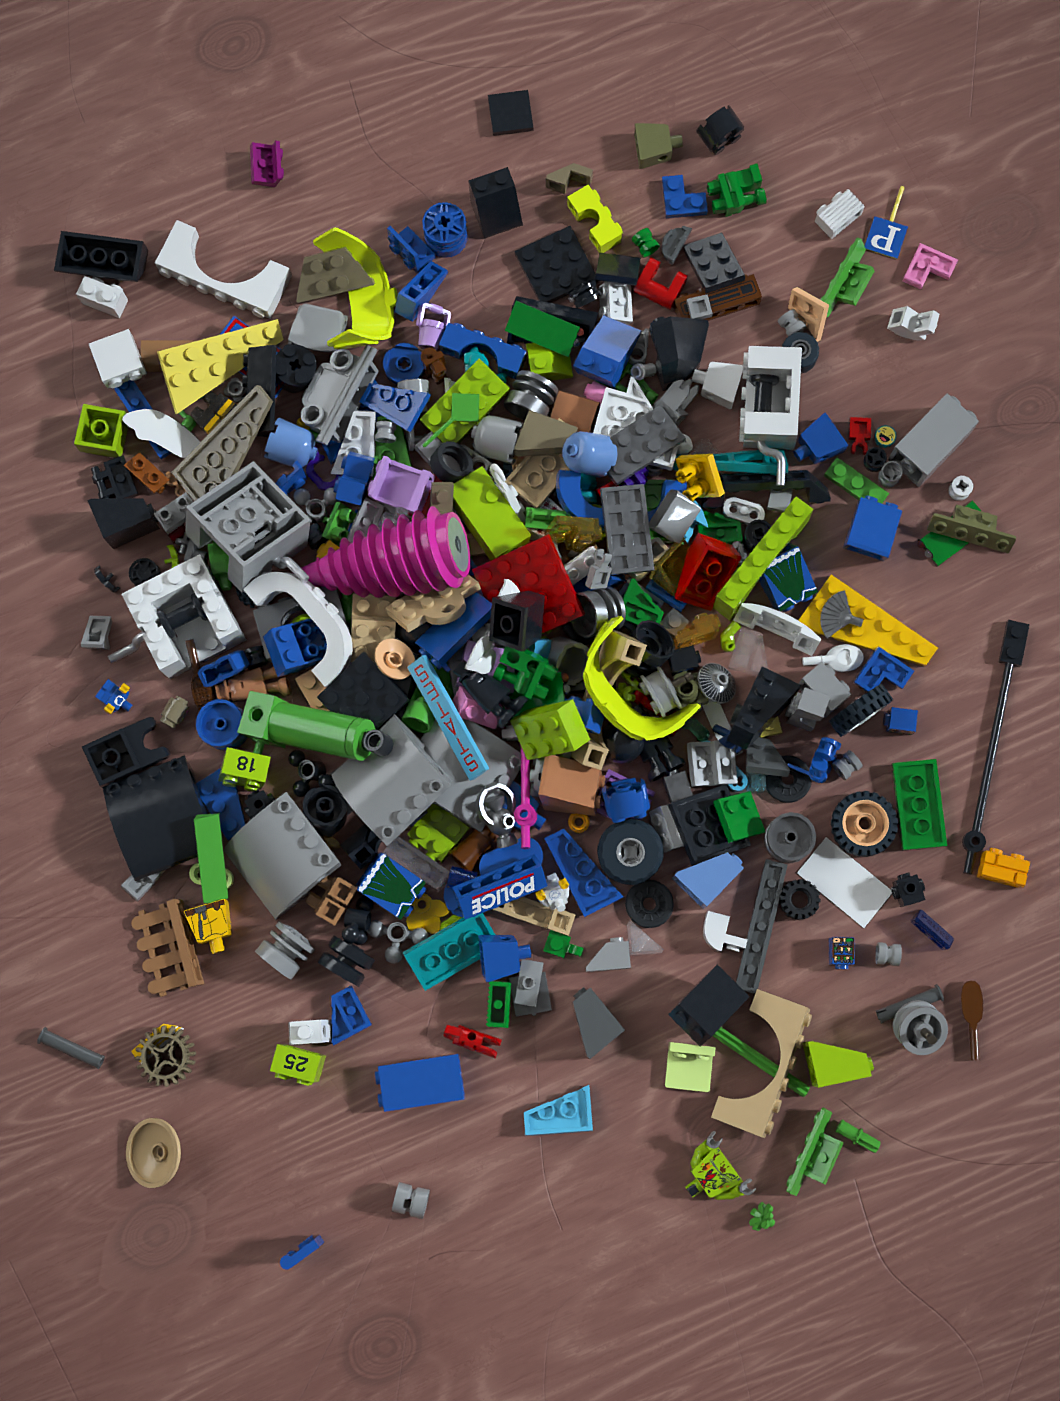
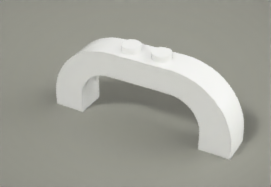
M270 572L255 578L243 589L257 606H266L276 595L287 592L294 597L325 635L327 649L323 659L311 671L325 687H328L350 665L353 648L349 629L338 615V609L332 603L326 601L324 598L325 594L320 588L314 587L308 580L303 583L293 573Z

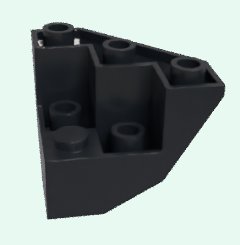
M670 316L667 318L658 317L650 323L649 332L657 352L656 374L662 391L668 390L673 382L688 380L693 375L694 370L700 367L709 327L708 320Z

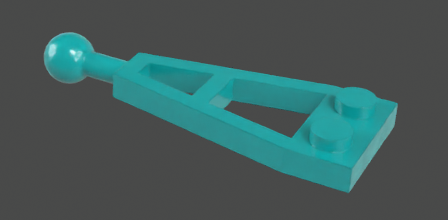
M777 449V450L780 451V452L783 454V456L785 457V461H786V472H785V473H788V462H787V459H786V456H785L784 449ZM760 450L713 454L718 471L770 473L777 476V460L774 457L765 456ZM675 460L673 469L675 471H678L677 463ZM763 460V463L743 461Z

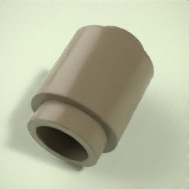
M176 696L175 699L171 697L160 714L162 715L160 721L175 729L177 725L181 724L190 708L186 706L188 701L179 696Z

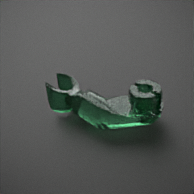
M689 718L681 727L682 729H689L696 736L698 742L706 741L710 738L709 730L697 719Z

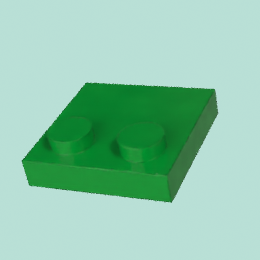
M751 791L720 798L713 802L728 843L766 832Z

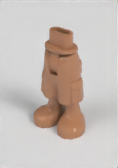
M274 666L265 671L261 667L249 669L243 674L224 680L222 684L215 685L217 698L228 700L229 702L247 700L249 691L264 694L280 692L283 696L291 695L292 691L290 681L286 677L288 675L277 677ZM280 678L276 682L265 684V681L268 679Z

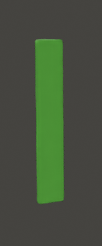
M219 813L196 815L194 826L203 903L228 899Z

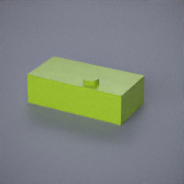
M483 466L454 483L453 508L490 561L529 543L530 532Z

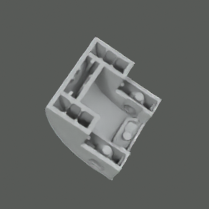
M395 714L379 729V731L393 739L394 746L389 755L379 756L371 752L363 761L348 759L332 774L337 788L347 803L386 846L396 839L452 785V779L423 750L425 745Z
M462 718L489 767V770L470 781L435 719L430 732L424 733L420 741L425 745L423 750L452 779V785L433 804L441 807L467 826L481 832L486 824L479 819L476 812V799L483 786L492 782L509 788L521 769V753L476 723ZM498 789L494 792L486 794L484 800L494 796L504 795L503 791ZM483 803L484 811L489 816L491 809H487Z
M287 792L245 824L224 848V852L275 920L311 893L309 891L311 888L341 866L339 860Z

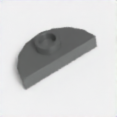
M682 226L681 228L671 229L664 236L661 246L662 255L671 265L674 264L692 228Z

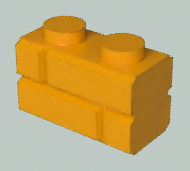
M990 848L989 851L982 852L977 878L1016 888L1025 887L1030 861L1024 860V856L1014 853L1011 856L1003 855V851L996 848Z

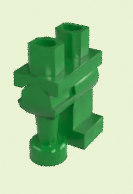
M758 163L740 171L718 174L717 180L707 183L708 195L719 194L720 199L712 201L714 214L724 213L725 217H729L732 214L740 213L746 205L756 202L760 206L767 203L765 190L760 188L762 176ZM754 191V194L743 195V193Z
M506 646L499 661L501 663L498 664L493 678L498 681L504 679L510 682L518 693L525 695L529 699L533 696L545 699L550 687L540 683L542 677L553 681L559 669L549 664L550 659L542 657L535 652L527 649L525 651H518ZM506 665L519 670L518 674L507 671Z

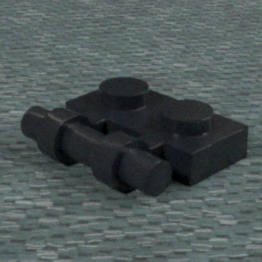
M124 455L103 462L105 471L101 472L99 466L91 468L92 480L97 485L99 499L111 498L113 496H116V498L139 496L131 472L124 467L127 463ZM107 479L110 480L112 485L109 489L106 488L104 482Z

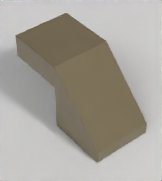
M572 163L546 176V188L565 194L570 180L590 186L593 179V169Z

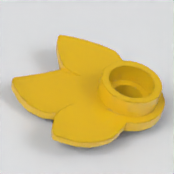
M423 894L420 899L415 898L411 904L414 908L406 918L409 931L422 927L427 932L435 934L440 930V917L449 914L448 908L441 900H432L430 896ZM422 900L426 902L424 909L418 907V903Z

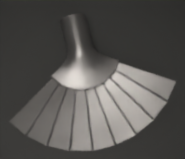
M844 590L834 594L827 600L821 612L820 623L822 631L828 639L848 624L861 627L864 619L851 614Z

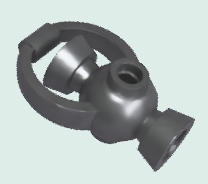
M492 782L483 786L476 799V812L479 819L488 825L490 831L499 835L497 838V848H505L518 843L514 833L510 832L515 824L513 816L516 809V801L508 787ZM500 789L507 798V809L502 808L504 795L484 800L485 795ZM483 803L487 809H491L489 816L484 811Z

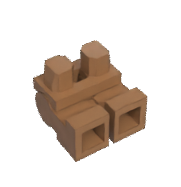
M327 876L317 884L326 890L323 896L320 897L311 892L305 902L314 908L317 916L335 926L345 910L344 904L348 905L357 887L340 877L331 878Z

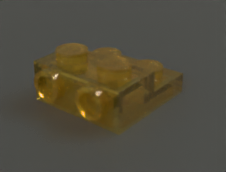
M557 515L545 530V536L550 534L554 543L565 541L566 549L573 550L574 552H583L590 546L595 545V539H601L602 528L599 526V518Z
M702 613L695 616L690 629L686 628L677 632L678 635L674 638L675 649L692 645L696 646L715 639L721 626L718 615Z

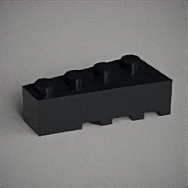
M762 666L726 741L747 750L762 732L772 724L773 720L791 703L801 685Z

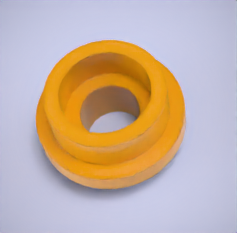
M572 813L569 816L568 826L573 832L583 833L588 829L590 825L588 815ZM576 819H582L583 824L581 826H576Z

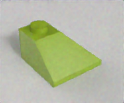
M535 343L526 344L530 372L539 374L550 381L573 378L570 355L569 357Z

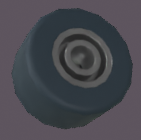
M803 332L793 333L782 344V347L802 348L801 374L808 372L814 367L819 356V346L813 336Z

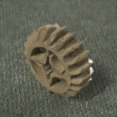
M163 1025L161 1026V1033L157 1027L153 1028L154 1036L150 1032H146L145 1036L148 1041L140 1039L139 1043L144 1047L136 1048V1051L140 1052L141 1056H136L135 1060L142 1061V1064L137 1065L136 1068L145 1069L141 1073L142 1077L150 1075L147 1082L152 1083L156 1078V1086H160L162 1081H164L165 1087L170 1086V1079L176 1085L179 1083L178 1077L185 1080L186 1075L183 1071L191 1073L192 1069L187 1065H194L196 1062L189 1059L190 1056L196 1055V1051L189 1052V1048L194 1047L195 1044L186 1043L190 1039L189 1035L181 1038L184 1030L179 1029L175 1034V1026H171L168 1032L167 1026ZM162 1037L172 1039L164 1048L153 1044ZM177 1043L182 1049V1062L175 1055ZM149 1050L156 1057L154 1069L149 1062ZM168 1051L171 1060L163 1061L162 1057L164 1056H161V1052ZM167 1064L178 1068L170 1075L159 1073Z

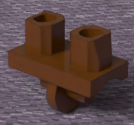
M434 348L424 349L421 353V361L424 366L425 375L428 379L433 377L438 385L444 382V378H448L444 355L442 351L437 352Z

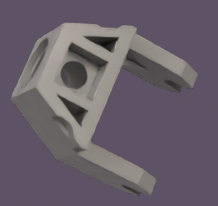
M691 379L673 382L664 395L652 406L655 409L661 405L677 427L689 415L684 410L698 394V385L690 389L693 381Z

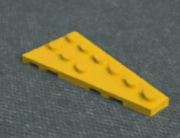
M832 574L798 620L816 634L824 635L820 623L823 606L834 594L845 590L851 614L864 620L861 627L848 624L830 637L864 649L875 650L877 647H880L894 657L924 667L938 649V647Z

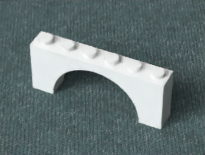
M177 220L155 261L159 273L167 278L174 277L185 286H189V284L195 286L198 291L204 294L209 292L222 302H232L235 307L241 310L246 308L257 317L271 319L292 277L290 269L270 260L268 265L258 275L247 281L224 283L214 280L203 273L196 264L195 249L199 238L196 228Z

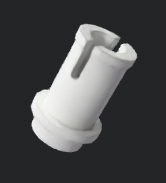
M637 363L631 369V375L636 380L654 376L653 373H656V366L653 363Z

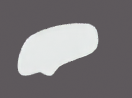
M142 409L132 411L124 415L122 419L125 424L135 430L138 439L152 441L181 458H186L200 443L179 422L157 410Z

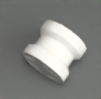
M966 476L956 477L949 486V495L957 501L965 500L973 490L972 480Z

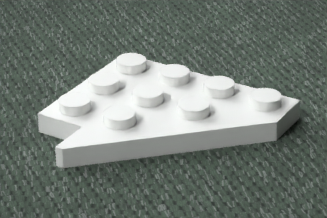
M634 377L630 378L626 393L606 387L593 433L611 437L653 410ZM677 446L649 465L672 471L678 450Z

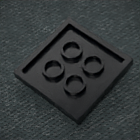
M571 226L515 251V256L539 301L552 303L569 295L568 292L581 283L590 279L595 280L596 274Z
M366 652L358 656L317 696L330 712L369 719L374 723L375 730H379L410 700L389 677L380 671L377 664Z
M727 785L716 787L668 805L692 866L751 845L748 838L731 843L727 841L713 803L717 799L731 796Z

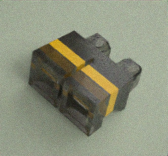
M211 391L203 399L209 407L204 411L197 406L191 412V416L199 428L207 434L237 406V404L221 393L217 395Z

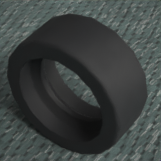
M447 441L442 443L431 455L430 466L435 476L442 482H453L454 484L469 475L473 468V461L467 449L461 444ZM442 455L454 458L459 464L461 471L450 469L443 461Z

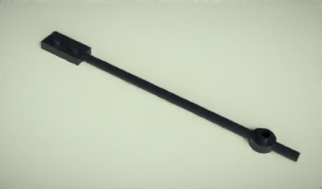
M1013 620L1006 621L998 661L1005 664L972 831L966 833L962 839V845L967 851L963 873L972 875L976 853L981 851L986 845V839L981 833V827L1013 668L1014 666H1022L1030 624ZM973 837L978 839L977 845L972 844L971 840Z

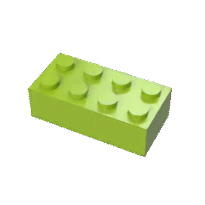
M479 358L422 416L420 422L430 432L432 431L433 434L451 418L452 393L479 394L480 422L509 393L510 388ZM453 421L437 438L442 443L448 441L460 444L473 430L474 425L477 426L479 422Z

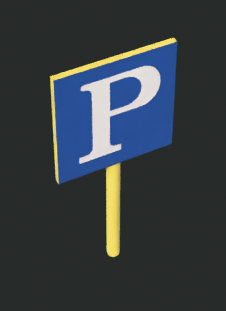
M904 186L900 187L890 220L874 216L865 243L866 250L898 259L908 226L893 221Z

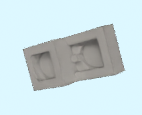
M793 488L780 491L770 489L767 510L783 513L791 502Z
M165 870L135 881L131 875L121 885V888L138 902Z

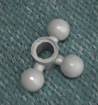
M304 488L297 489L293 496L297 504L306 505L307 516L311 519V522L321 523L324 517H327L326 507L329 504L334 505L336 502H339V500L335 499L336 493L333 492L334 488H328L324 492V499L322 501L319 499L310 500V493ZM316 507L322 508V511H321L320 514H318V515H313V514H312V510H313L314 508H316Z
M374 920L371 922L368 934L373 938H379L385 934L392 941V946L385 952L386 960L392 964L400 962L403 957L402 950L399 948L400 943L408 938L414 944H418L428 938V932L424 928L408 931L407 927L400 922H394L389 927H385L381 921ZM395 927H402L404 930V934L400 939H395L392 936V931Z

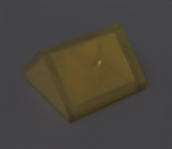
M684 537L680 543H673L654 564V571H651L649 578L674 597L687 551L690 548Z

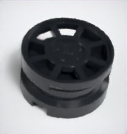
M594 279L585 281L568 292L570 298L574 299L576 308L597 299L596 295H602L600 289L596 288Z
M140 558L134 561L129 568V578L135 586L162 574L156 563L148 558Z

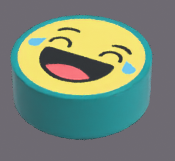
M887 425L879 427L874 434L875 443L882 448L892 446L896 440L895 430Z

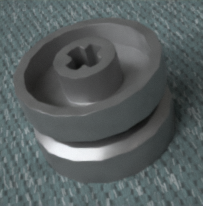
M793 812L781 814L775 818L767 827L764 836L765 847L771 857L779 862L788 864L798 862L810 854L816 841L815 829L810 820L799 813ZM787 835H792L794 839L789 841Z

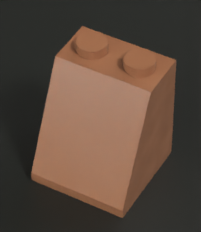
M556 755L546 756L538 793L544 810L596 816L597 809H600L602 804V796L599 794L600 788H603L605 785V775H602L601 770L582 765L575 760Z

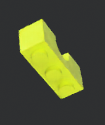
M586 185L567 197V206L578 222L588 217L594 218L598 222L595 227L590 229L589 239L599 253H604L621 243L622 228L617 222L614 223L610 210L607 206L603 207L600 202V196L595 189L592 190L589 185Z

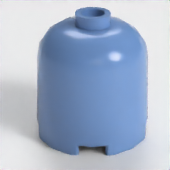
M278 418L274 424L278 427L275 433L271 432L265 448L267 453L264 458L293 467L294 462L298 461L304 467L310 459L314 460L318 448L315 447V436L311 431Z
M579 431L569 436L562 449L563 460L570 470L598 478L608 475L606 472L609 471L611 466H615L618 456L617 447L612 443L609 436Z

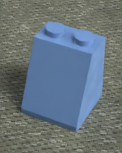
M727 852L678 871L672 877V880L702 909H705L744 869L741 866L743 862L734 853L730 855Z

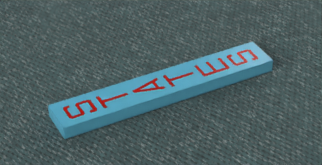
M422 655L407 668L470 781L474 780L489 770V767L427 655Z

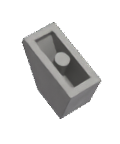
M623 937L610 938V942L606 943L586 966V972L630 969L629 942L623 941Z

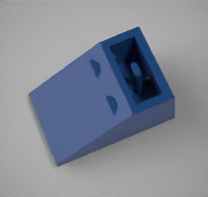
M311 618L272 628L263 636L277 677L317 665L325 656L327 649L324 633Z

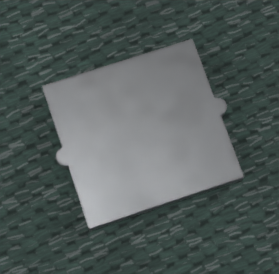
M542 972L536 1007L514 1003L516 1017L528 1014L535 1016L536 1013L552 1010L545 972ZM519 976L509 978L513 1003L515 1001Z

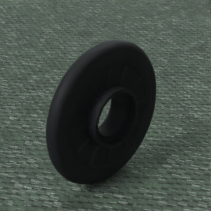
M789 755L781 756L786 764L789 763L809 771L808 766L801 759ZM790 768L789 774L794 778L791 785L784 784L782 776L764 774V784L766 790L774 799L784 803H792L801 800L810 790L812 779L809 775Z
M647 880L632 886L626 896L625 907L628 916L635 924L644 928H656L663 925L670 918L674 908V901L670 890L664 884L656 880ZM646 898H653L655 900L656 906L653 910L644 908L643 901Z

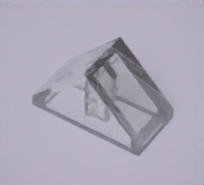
M629 921L627 923L630 956L661 954L664 949L633 922Z

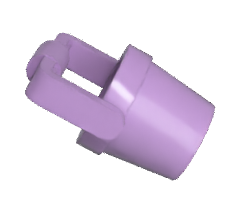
M433 303L419 305L416 325L419 327L418 346L420 348L439 350V343L447 323H450V311ZM425 309L439 315H444L443 323L436 320L423 319Z

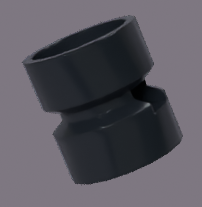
M758 519L750 522L746 527L742 539L745 549L750 553L771 528L768 522Z

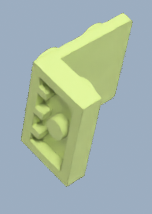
M669 1042L665 1087L709 1092L713 1056H715L716 1047H700L699 1045Z

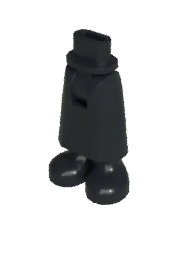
M463 660L453 670L459 677L458 681L462 683L469 695L487 714L493 713L497 718L498 726L501 729L504 728L529 699L525 696H519L516 699L507 696L510 692L509 688L489 674H480L465 669L467 662Z
M641 704L633 707L641 715L651 717L648 711H644ZM667 736L654 740L644 739V747L640 756L643 763L650 762L651 769L647 776L650 782L662 778L667 773L665 766L658 758L659 756H663L669 772L680 769L686 764L682 757L675 756L671 752L674 746Z

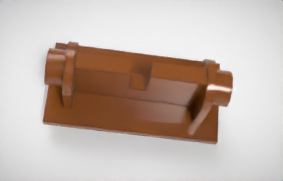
M140 452L124 465L127 470L153 493L158 492L161 494L165 490L163 486L169 479Z

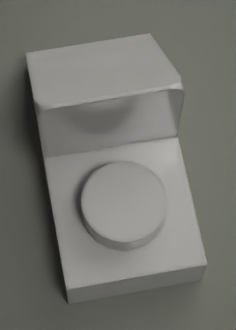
M89 616L81 647L94 650H110L108 635L112 625L111 616Z

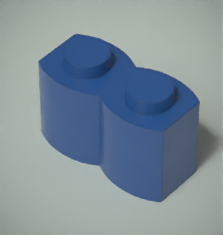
M237 650L203 666L197 674L204 687H211L244 671L250 663L244 651Z

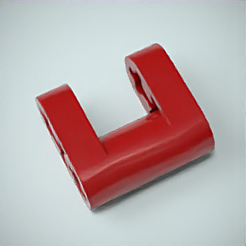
M651 257L641 273L633 292L671 310L674 306V300L680 295L687 282L688 275L678 271L670 287L663 286L653 281L661 262Z

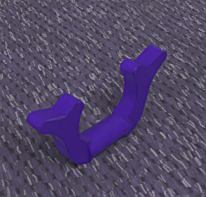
M317 451L315 459L311 460L306 467V474L318 489L326 491L328 488H334L336 480L341 475L337 474L331 482L323 481L314 471L315 465L325 460V456Z

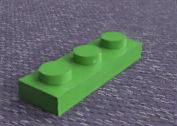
M838 457L824 474V477L858 500L861 497L865 498L867 495L877 498V502L882 504L889 495L887 491Z

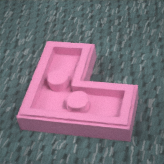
M920 243L902 281L922 289L929 272L949 280L958 259Z

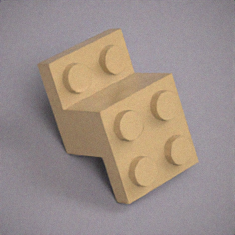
M353 592L350 631L353 648L351 662L363 652H366L375 662L374 654L378 644L386 639H395L396 621L387 614L385 607L392 604L396 597L385 594L382 598H376L370 593L367 597L362 598Z

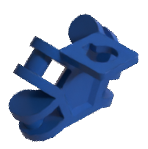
M823 737L814 753L809 771L789 763L787 766L809 775L815 782L824 783L827 775L832 770L831 765L826 760L836 761V751L840 749L841 743L834 739Z

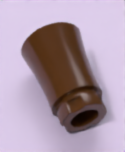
M484 826L481 832L475 829L458 846L449 851V855L459 866L471 874L482 856L497 840V837L486 826Z

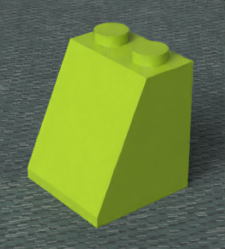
M814 1041L803 1042V1049L813 1087L819 1088L872 1076L871 1071H874L871 1057H867L866 1053Z

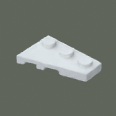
M353 412L331 474L343 475L344 469L341 468L342 460L350 451L374 457L376 412ZM373 465V469H372L371 476L374 475V465Z

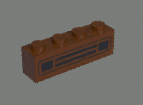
M745 274V281L707 294L703 288L697 290L696 293L681 294L674 300L673 308L677 317L690 318L686 303L687 299L708 295L713 314L712 317L705 318L704 320L710 321L760 305L762 294L754 274L749 276Z

